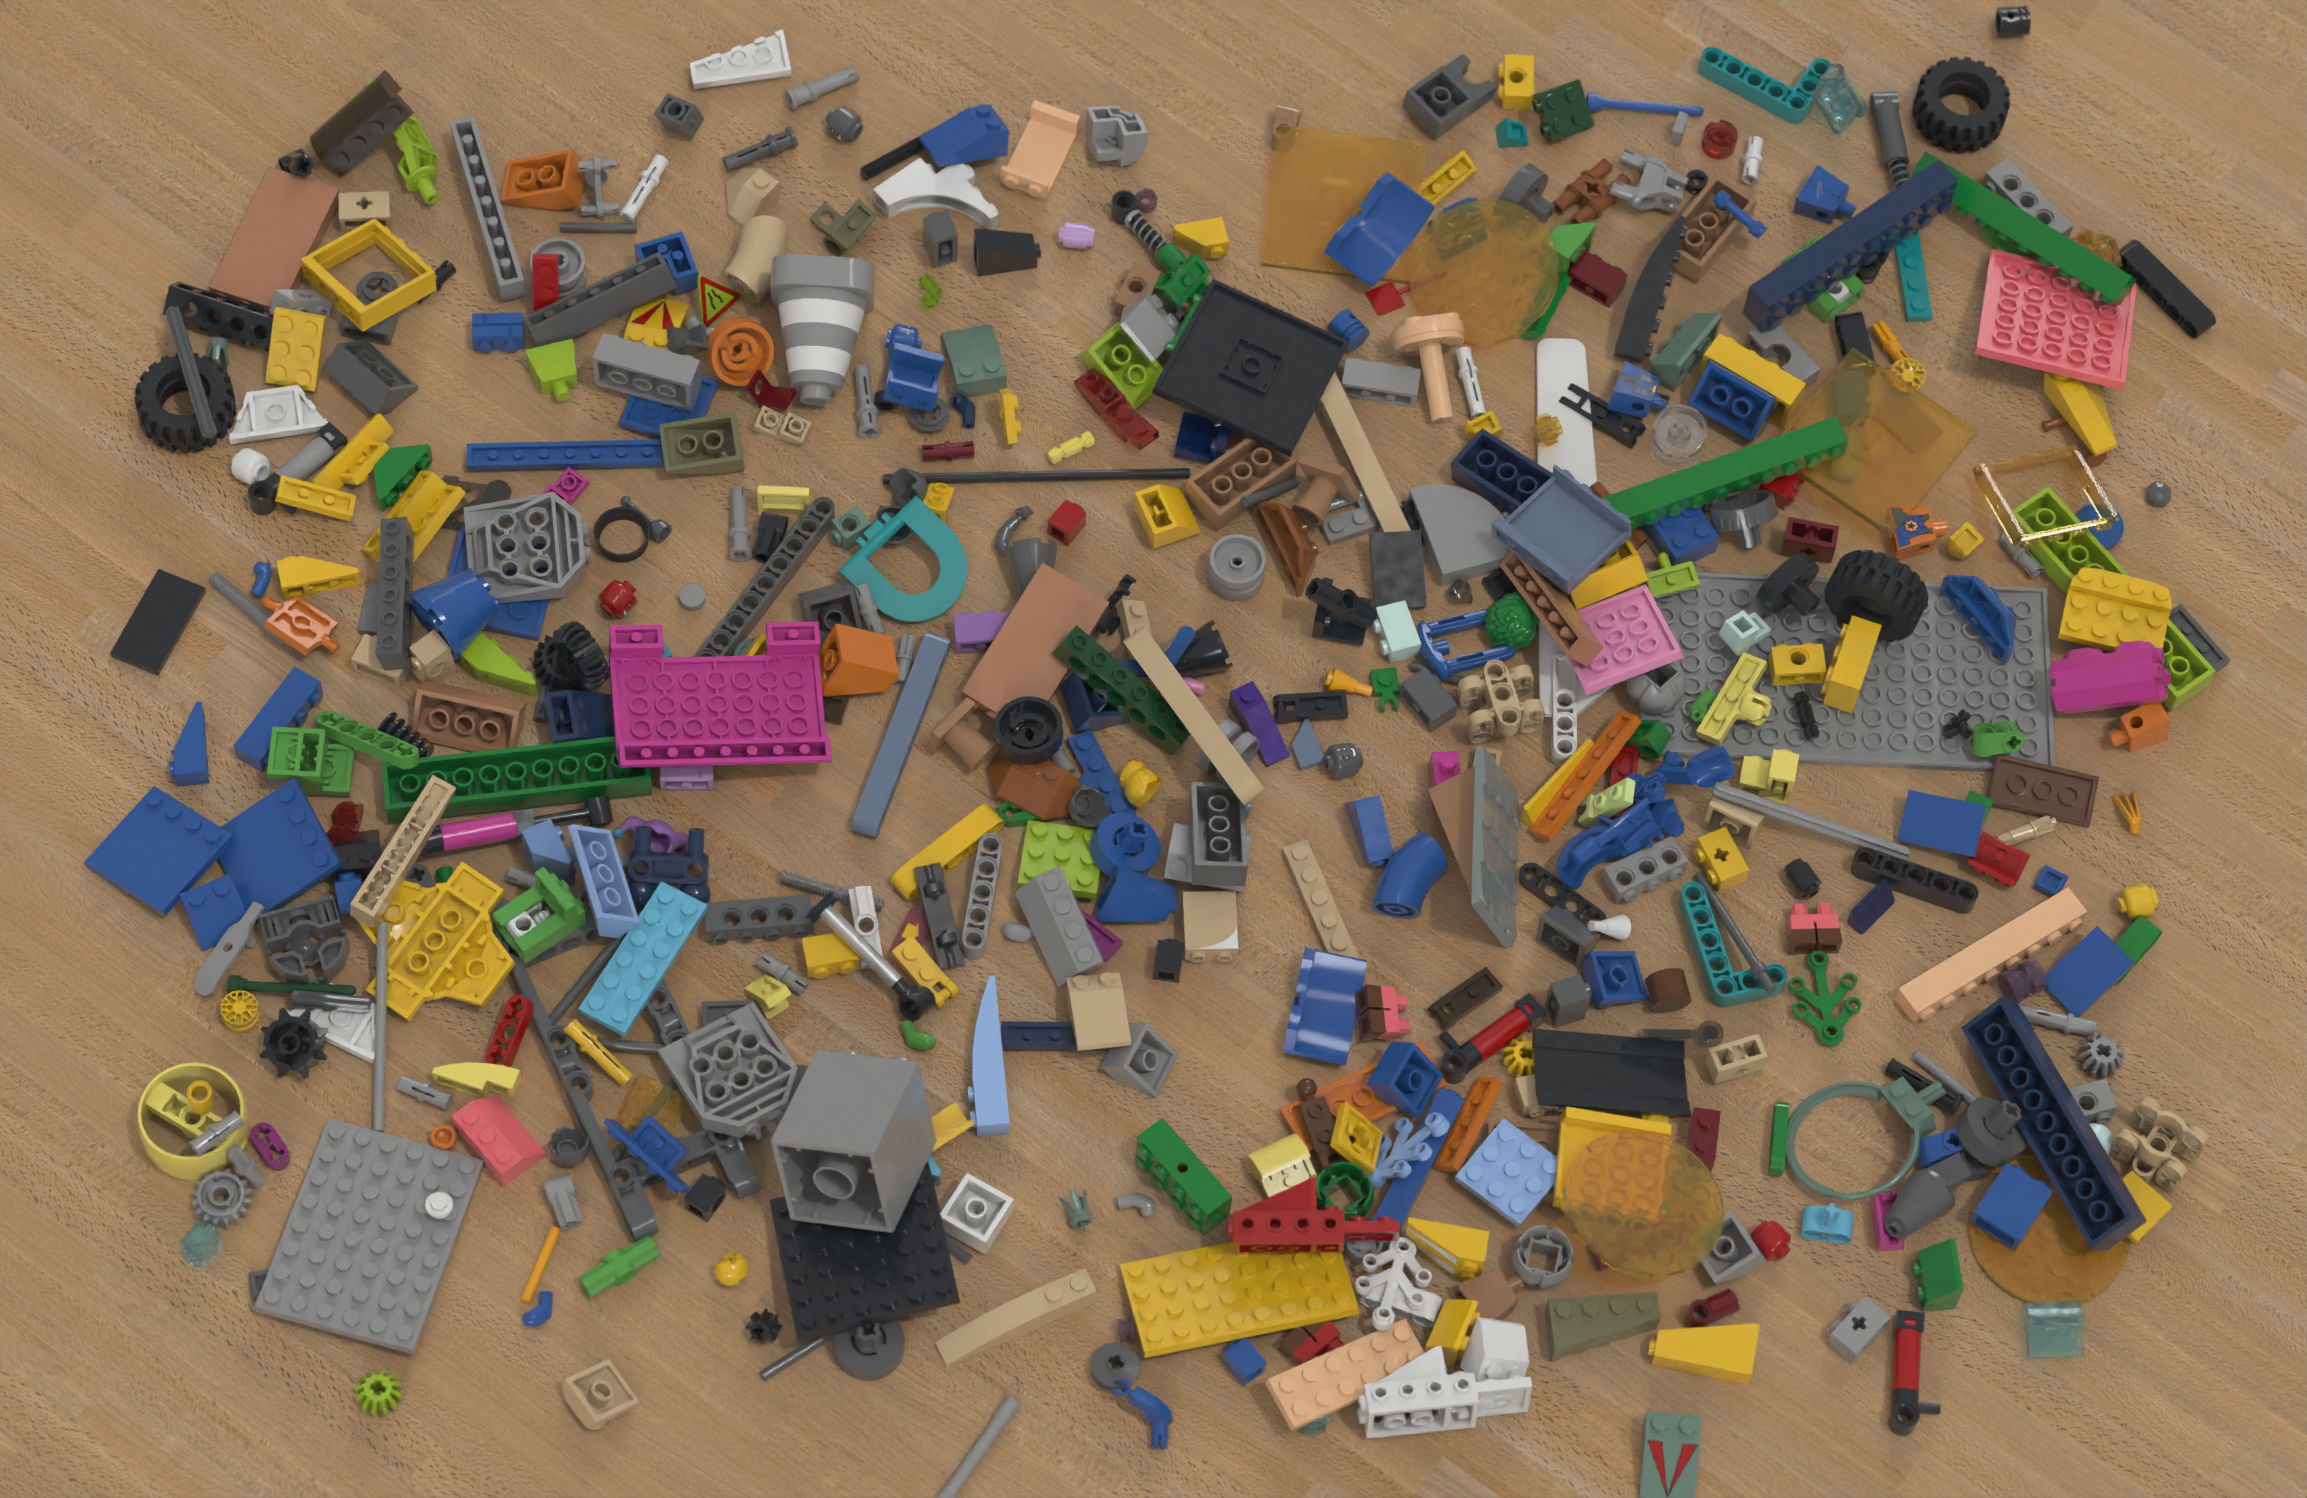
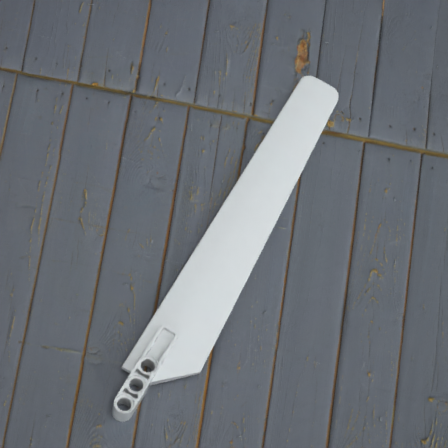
M1546 338L1537 345V464L1552 473L1553 466L1556 464L1562 470H1568L1579 483L1590 487L1597 482L1592 422L1559 402L1562 396L1577 404L1580 401V396L1567 389L1571 383L1589 392L1586 349L1580 341L1575 339ZM1587 400L1581 409L1591 414L1590 400ZM1562 590V592L1565 594V596H1566V597L1568 598V600L1570 601V599H1569V597H1568V594L1565 593V592ZM1540 621L1538 623L1539 700H1541L1543 705L1544 717H1551V759L1555 765L1561 767L1574 754L1577 748V717L1613 685L1586 695L1564 651ZM1562 702H1563V703L1568 704L1569 706L1563 707V706L1559 705L1558 703H1562ZM1559 726H1566L1569 729L1562 730L1559 728ZM1559 749H1566L1569 753H1562Z

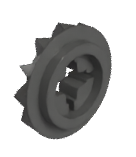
M385 272L369 273L358 284V296L360 299L371 304L398 288L397 281L393 276ZM382 284L383 292H380L377 296H375L374 290H377L378 287H380V285Z
M937 397L932 413L934 412V420L929 417L925 419L924 410L910 407L909 419L913 427H917L922 433L930 431L933 434L936 430H943L944 426L949 423L950 410L948 405Z

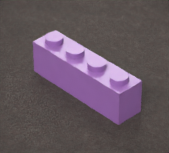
M990 610L985 613L976 614L963 612L959 615H953L955 653L987 652L1012 610L1007 612Z

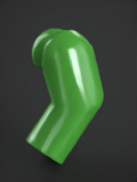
M906 1020L900 1024L909 1047L922 1051L935 1047V1037L917 1032L913 1021Z

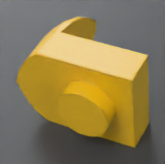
M1493 410L1471 421L1467 419L1465 422V436L1469 442L1482 428L1495 437L1504 434Z
M1967 521L1947 539L1948 554L1954 559L1965 560L1985 542V539Z

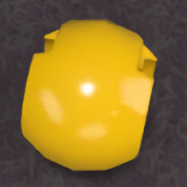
M736 1252L724 1255V1259L715 1263V1276L723 1285L735 1286L740 1283L739 1280L748 1276V1262L742 1255Z

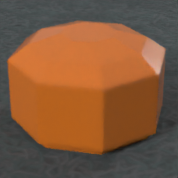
M445 1124L433 1128L430 1135L432 1146L441 1150L450 1151L454 1149L458 1140L453 1127Z

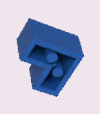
M682 231L634 245L636 263L660 252L677 286L673 289L675 295L698 288V270Z

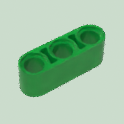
M2140 915L2115 944L2136 965L2155 944L2163 931ZM2133 967L2121 979H2119L2115 983V985H2118L2126 977V975L2133 969Z

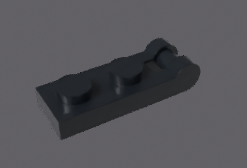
M1346 691L1279 694L1273 697V706L1277 710L1274 714L1275 723L1283 725L1294 721H1304L1305 719L1311 721L1348 718ZM1294 705V710H1287V706Z

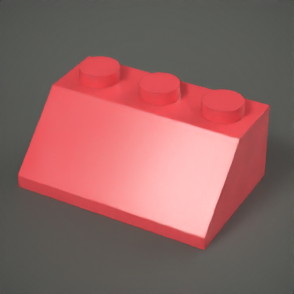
M497 1095L473 1100L452 1115L454 1130L477 1157L484 1160L485 1166L503 1187L547 1155Z

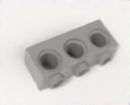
M1670 836L1653 844L1651 848H1644L1604 867L1601 880L1616 904L1623 901L1630 902L1646 890L1648 892L1654 891L1667 880L1675 881L1682 877L1688 860L1673 836ZM1663 859H1670L1674 863L1667 864L1663 861ZM1640 870H1648L1651 874L1645 875ZM1624 880L1628 885H1621L1617 881Z

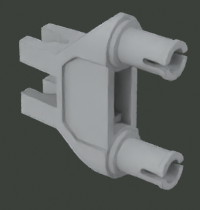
M1625 148L1619 163L1640 170L1641 176L1638 186L1633 187L1615 179L1609 194L1630 201L1629 204L1632 207L1640 210L1657 207L1676 213L1688 178L1670 170L1657 156L1652 154L1643 156Z

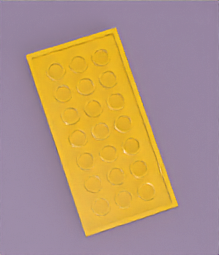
M1234 1241L1120 1264V1273L1144 1358L1359 1315L1358 1303L1341 1252L1234 1253Z

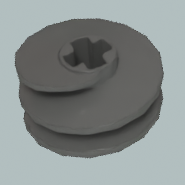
M1109 1343L1101 1346L1096 1350L1091 1360V1376L1095 1383L1104 1390L1110 1391L1113 1388H1117L1122 1391V1387L1114 1381L1127 1379L1132 1386L1140 1373L1139 1357L1130 1347L1122 1343ZM1114 1364L1120 1366L1117 1368V1370L1111 1369V1367H1113Z

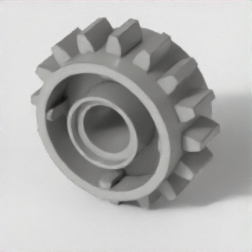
M216 1169L213 1174H204L205 1179L202 1182H196L198 1190L192 1191V1196L195 1200L191 1202L193 1209H197L195 1211L197 1218L204 1217V1224L207 1226L209 1223H212L215 1229H218L219 1226H225L227 1229L233 1223L238 1225L240 1223L239 1219L242 1216H248L246 1207H252V1201L249 1199L252 1197L251 1189H247L249 1186L246 1179L240 1181V1175L237 1173L231 1174L229 1169H226L225 1172H219ZM221 1195L229 1197L225 1202L215 1201Z

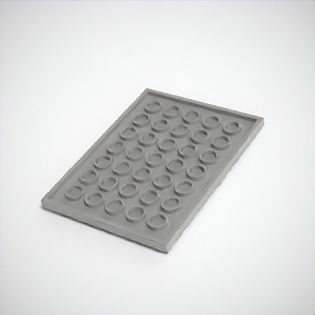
M328 1118L255 1304V1311L414 1355L485 1166L484 1160L448 1150H441L430 1145ZM435 1192H444L453 1201L451 1213L443 1219L433 1218L426 1211V1200Z

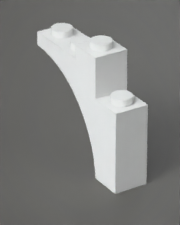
M919 158L873 189V203L888 219L909 210L941 208L964 214L976 220L986 229L995 230L998 227L999 212L992 203L989 204L983 198L981 191L974 187L975 173L969 165L964 163L949 165L936 174L930 164H926Z

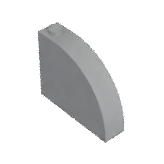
M1428 484L1409 488L1407 501L1413 503L1415 519L1420 524L1418 529L1421 530L1424 537L1425 547L1441 586L1494 573L1502 569L1499 564L1511 550L1492 535V522L1498 516L1503 520L1505 518L1490 502L1474 492L1452 485Z

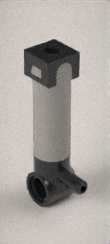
M330 421L316 432L317 437L263 481H256L251 484L248 489V497L252 511L257 515H268L273 512L276 503H278L289 514H294L297 511V507L275 502L281 475L302 481L306 480L344 448L348 443L347 437ZM263 496L266 497V498L263 499V500H259V499H258L259 497H263Z

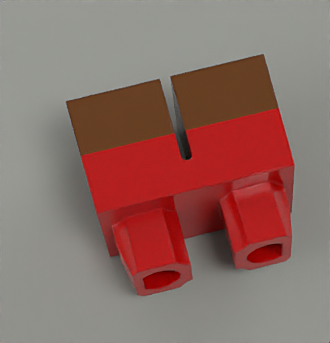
M1331 1321L1296 1327L1281 1340L1279 1350L1286 1357L1289 1356L1298 1366L1326 1352L1328 1353L1344 1346V1344L1339 1339L1341 1332Z

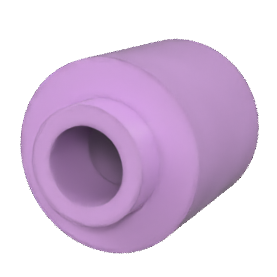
M1065 222V227L1059 228L1058 242H1063V247L1087 249V247H1093L1095 227H1089V224Z

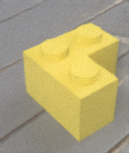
M1773 749L1770 761L1764 760L1759 756H1744L1737 789L1787 805L1795 782L1799 754L1787 749Z

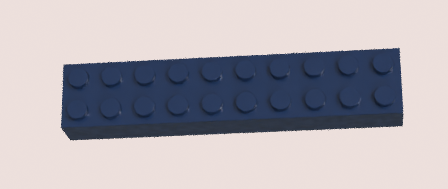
M1937 160L1749 286L1743 314L1761 333L1768 329H1775L1784 318L1796 315L1802 306L1807 303L1812 304L1826 290H1833L1839 284V281L1845 277H1852L1863 265H1870L1879 254L1889 252L1897 242L1910 238L1919 227L1924 228L1928 226L1937 215L1947 213L1952 207L1951 202L1956 194L1955 189L1958 179Z
M2001 997L1961 1027L2002 1099L2016 1103L2021 1109L2022 1118L2017 1124L2090 1249L2106 1252L2146 1223V1218L2017 1001Z

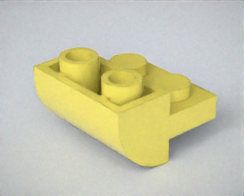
M1295 1133L1245 1156L1255 1179L1259 1180L1266 1198L1310 1178H1317V1174L1309 1159L1311 1155L1302 1139Z

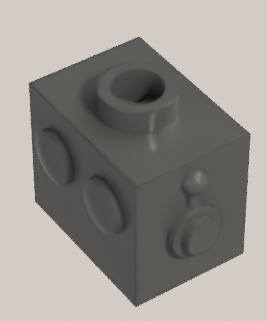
M668 93L655 112L656 117L664 128L690 139H693L704 121V117L694 104Z

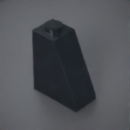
M974 229L973 258L978 277L1037 268V258H1041L1039 243L1034 242L1033 234Z

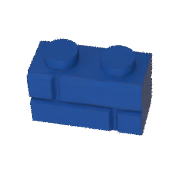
M523 312L472 314L473 350L489 353L493 350L501 349L507 352L525 349Z

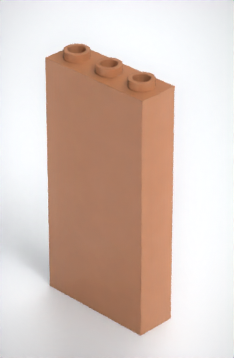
M268 167L209 286V290L270 311L275 289H299L304 279L300 259L318 250L339 207V189Z
M1042 562L963 688L961 698L965 700L968 697L975 703L973 710L979 708L993 722H995L999 710L1016 698L1034 696L1050 702L1070 671L1066 665L1051 653L1076 625L1091 637L1106 613L1109 602ZM1026 723L1019 725L1014 732H1017L1018 728Z

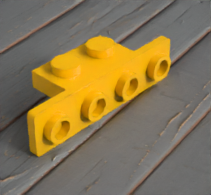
M376 413L311 483L339 490L344 484L359 485L365 482L374 465L390 449L385 441L393 434L394 430L382 414Z

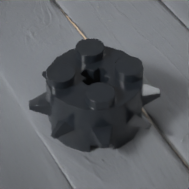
M284 1008L279 1009L278 1021H274L269 1027H261V1031L265 1034L263 1045L266 1049L259 1056L261 1059H269L272 1064L278 1067L277 1077L282 1078L288 1070L298 1071L304 1079L309 1078V1068L313 1067L319 1060H327L328 1056L324 1053L325 1035L329 1032L328 1028H320L318 1024L310 1019L311 1010L308 1008L301 1016H291ZM292 1039H296V1048H294L295 1045L291 1043Z

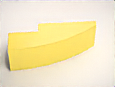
M490 1063L449 1064L435 1067L432 1071L435 1084L479 1099L485 1098L488 1091L514 1100L522 1081L520 1070Z

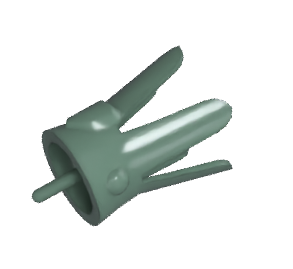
M220 336L211 338L208 342L209 351L207 356L210 354L213 363L220 356L221 366L227 372V364L230 366L227 355L229 342Z
M1086 1189L1083 1190V1197H1078L1077 1193L1072 1190L1070 1197L1073 1209L1063 1198H1059L1070 1217L1069 1222L1072 1224V1228L1082 1227L1083 1231H1086L1085 1226L1092 1222L1091 1214L1087 1208Z

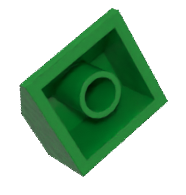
M1953 1238L1919 1250L1915 1260L1911 1263L1912 1275L1917 1277L1918 1286L1915 1289L1916 1300L1921 1302L1922 1312L1955 1309L1964 1290L1956 1240Z

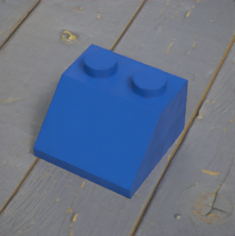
M230 874L179 894L184 912L203 952L216 947L228 928L239 922L246 913Z
M1391 1041L1368 1080L1367 1085L1382 1101L1415 1118H1419L1444 1074L1414 1042Z

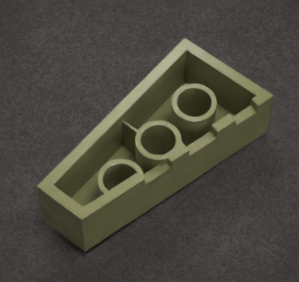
M1657 1292L1548 1299L1545 1315L1551 1362L1561 1360V1357L1571 1354L1583 1353L1584 1350L1596 1346L1608 1345L1610 1342L1618 1339L1624 1340L1656 1330L1660 1320Z

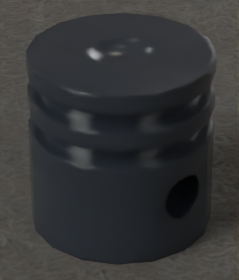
M2028 6L1998 7L1995 14L1997 35L1999 37L2016 36L2017 34L2019 36L2023 34L2029 35L2031 16Z

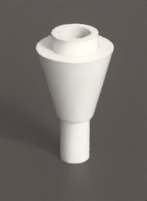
M1621 914L1602 921H1589L1588 929L1589 931L1601 932L1619 941H1623L1630 935L1631 922L1626 915Z

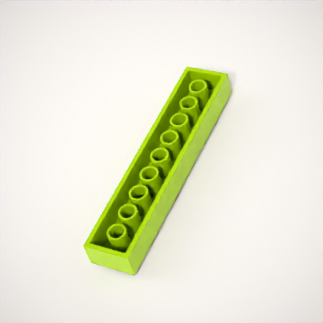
M2049 486L2009 512L2004 527L2008 531H2012L2024 546L2027 545L2030 548L2033 556L2044 566L2043 570L2065 594H2067L2073 577L2082 568H2098L2130 576ZM2168 620L2163 645L2165 656L2163 664L2165 670L2168 669L2170 672L2171 684L2166 685L2168 698L2163 703L2170 711H2173L2208 687L2216 670L2178 628Z

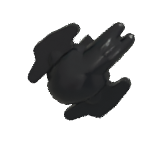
M1128 574L1123 576L1117 589L1107 599L1109 606L1095 629L1097 632L1105 634L1108 627L1109 634L1112 635L1119 627L1121 619L1117 614L1115 605L1124 595H1130L1131 591L1128 589L1137 581Z

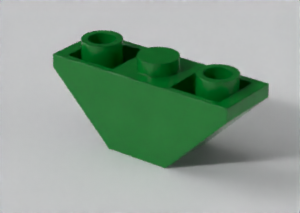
M429 445L390 448L374 465L377 501L381 512H384L389 506L392 507L397 502L399 495L405 488L409 487L421 470L426 471L430 467L433 459Z

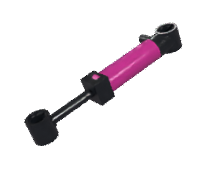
M609 796L586 799L583 800L584 808L535 817L533 808L506 814L436 825L419 856L499 841L522 838V830L547 819H551L553 824L586 819L588 826L611 823L614 821Z

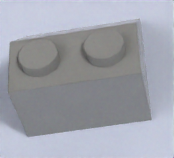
M1146 290L1123 307L1120 326L1148 359L1153 362L1165 350V345L1168 342H1172L1179 329V323L1171 313L1167 314L1162 308L1161 300L1155 294L1151 295Z
M1128 1023L1131 1045L1111 1047L1102 1068L1117 1082L1152 1098H1156L1178 1052L1147 1023Z
M1733 1210L1687 1239L1716 1285L1743 1278L1767 1263Z

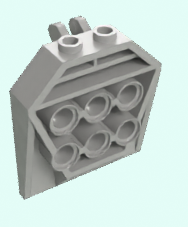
M549 492L463 508L468 569L471 568L479 579L483 577L491 587L488 593L491 597L494 596L499 603L563 598L587 571L586 565L591 562L590 543L586 539L589 538L587 522L582 523L581 513L555 493ZM535 520L544 521L539 526H535L532 524V522ZM506 522L513 524L507 529L500 527ZM539 543L546 545L540 550L533 548ZM507 546L515 548L512 552L502 551ZM540 567H545L548 569L545 573L542 574L536 572V570ZM509 570L516 571V574L513 576L504 575Z
M754 1002L658 1050L659 1056L702 1128L738 1138L752 1135L758 1141L762 1139L760 1129L764 1125L770 1133L775 1132L777 1129L775 1123L782 1119L794 1096L799 1081L798 1067ZM747 1043H753L756 1045L753 1048L744 1047V1045ZM724 1055H729L732 1057L729 1060L720 1059V1057ZM705 1067L708 1069L706 1072L703 1073L696 1071L698 1068ZM762 1069L771 1070L768 1074H762L759 1071ZM738 1081L747 1082L744 1086L736 1085ZM715 1093H721L724 1095L721 1098L711 1097Z

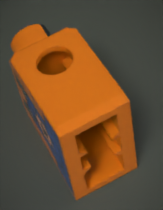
M1888 507L1884 518L1893 557L1899 559V561L1931 552L1934 549L1936 537L1948 534L1946 520L1933 522L1928 508Z

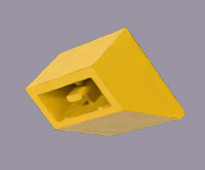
M1158 484L1135 492L1134 510L1153 549L1201 532L1181 489Z
M1446 1299L1424 1352L1426 1353L1436 1346H1442L1445 1366L1454 1369L1457 1360L1462 1362L1477 1317H1480L1481 1314L1477 1312L1479 1302L1475 1300Z

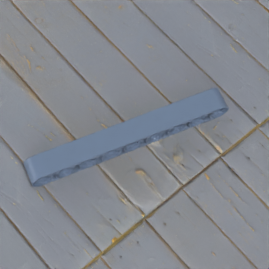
M930 632L925 633L854 814L851 831L874 838L878 837L948 657L952 639Z

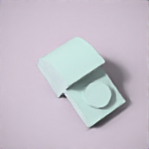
M1743 610L1724 622L1719 632V637L1737 656H1741L1743 652L1747 653L1752 645L1769 636L1771 629L1755 612L1747 615Z

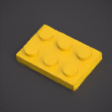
M282 307L274 309L265 382L282 386L299 385L302 390L312 392L317 390L327 316Z

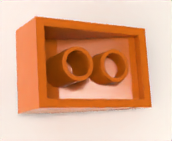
M573 149L509 160L503 181L500 203L556 211L579 207L585 179V171L578 172L577 162H582L581 158Z

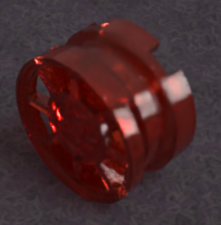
M1719 120V122L1715 123L1713 121L1705 127L1701 142L1703 152L1708 157L1716 160L1729 158L1736 148L1738 140L1737 129L1734 125L1724 120Z

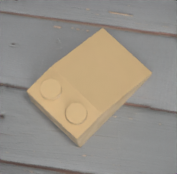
M1105 972L1088 976L1078 975L1066 978L1067 1005L1078 1051L1131 1045L1126 1004L1119 972Z

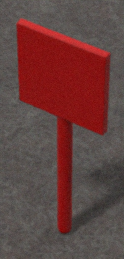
M1443 271L1400 290H1397L1391 281L1366 291L1365 295L1377 315L1382 316L1406 305L1400 296L1401 294L1447 275V272Z

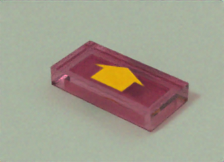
M911 906L889 950V954L911 935L923 947L929 933L922 910Z

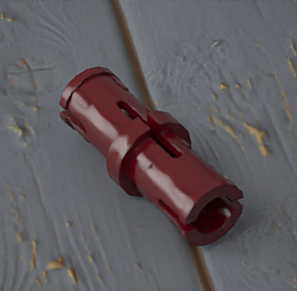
M945 441V444L922 445L923 461L939 459L952 461L955 458L974 457L973 441L962 443Z

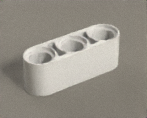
M1369 1274L1368 1277L1370 1278L1377 1274ZM1387 1283L1372 1289L1367 1295H1361L1360 1303L1373 1310L1380 1307ZM1398 1286L1391 1308L1394 1316L1400 1319L1406 1318L1408 1322L1423 1327H1434L1443 1299L1436 1294L1414 1287L1416 1291L1422 1292L1426 1298L1423 1308L1414 1310L1409 1307L1408 1299ZM1417 1298L1412 1299L1416 1303L1421 1302Z

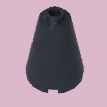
M1214 620L1208 621L1195 631L1193 640L1174 666L1182 678L1233 668L1232 662L1227 664L1225 659L1229 658L1219 631L1217 629L1212 631L1211 626L1215 625Z

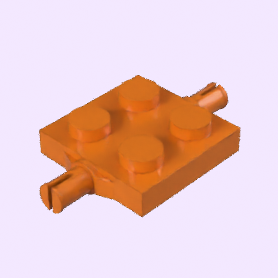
M269 595L264 599L263 605L274 611V614L266 620L264 626L271 633L305 656L321 645L333 653L338 651L340 644L329 637L337 628L338 623L298 595H295L290 601L281 604Z

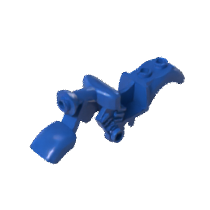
M1720 746L1702 751L1688 760L1686 767H1683L1685 763L1677 753L1672 754L1667 750L1663 757V763L1650 776L1645 778L1638 773H1630L1627 778L1635 781L1633 804L1630 805V809L1615 820L1599 815L1597 817L1598 823L1573 837L1561 849L1557 861V873L1564 885L1572 889L1579 888L1587 873L1594 866L1608 859L1632 855L1644 846L1647 848L1653 847L1650 841L1655 837H1659L1662 840L1665 837L1662 831H1666L1667 834L1673 837L1680 836L1684 832V823L1679 816L1674 799L1663 800L1666 795L1663 784L1694 785L1696 783L1700 787L1711 788L1715 782H1722L1732 778L1735 773V767L1726 749Z

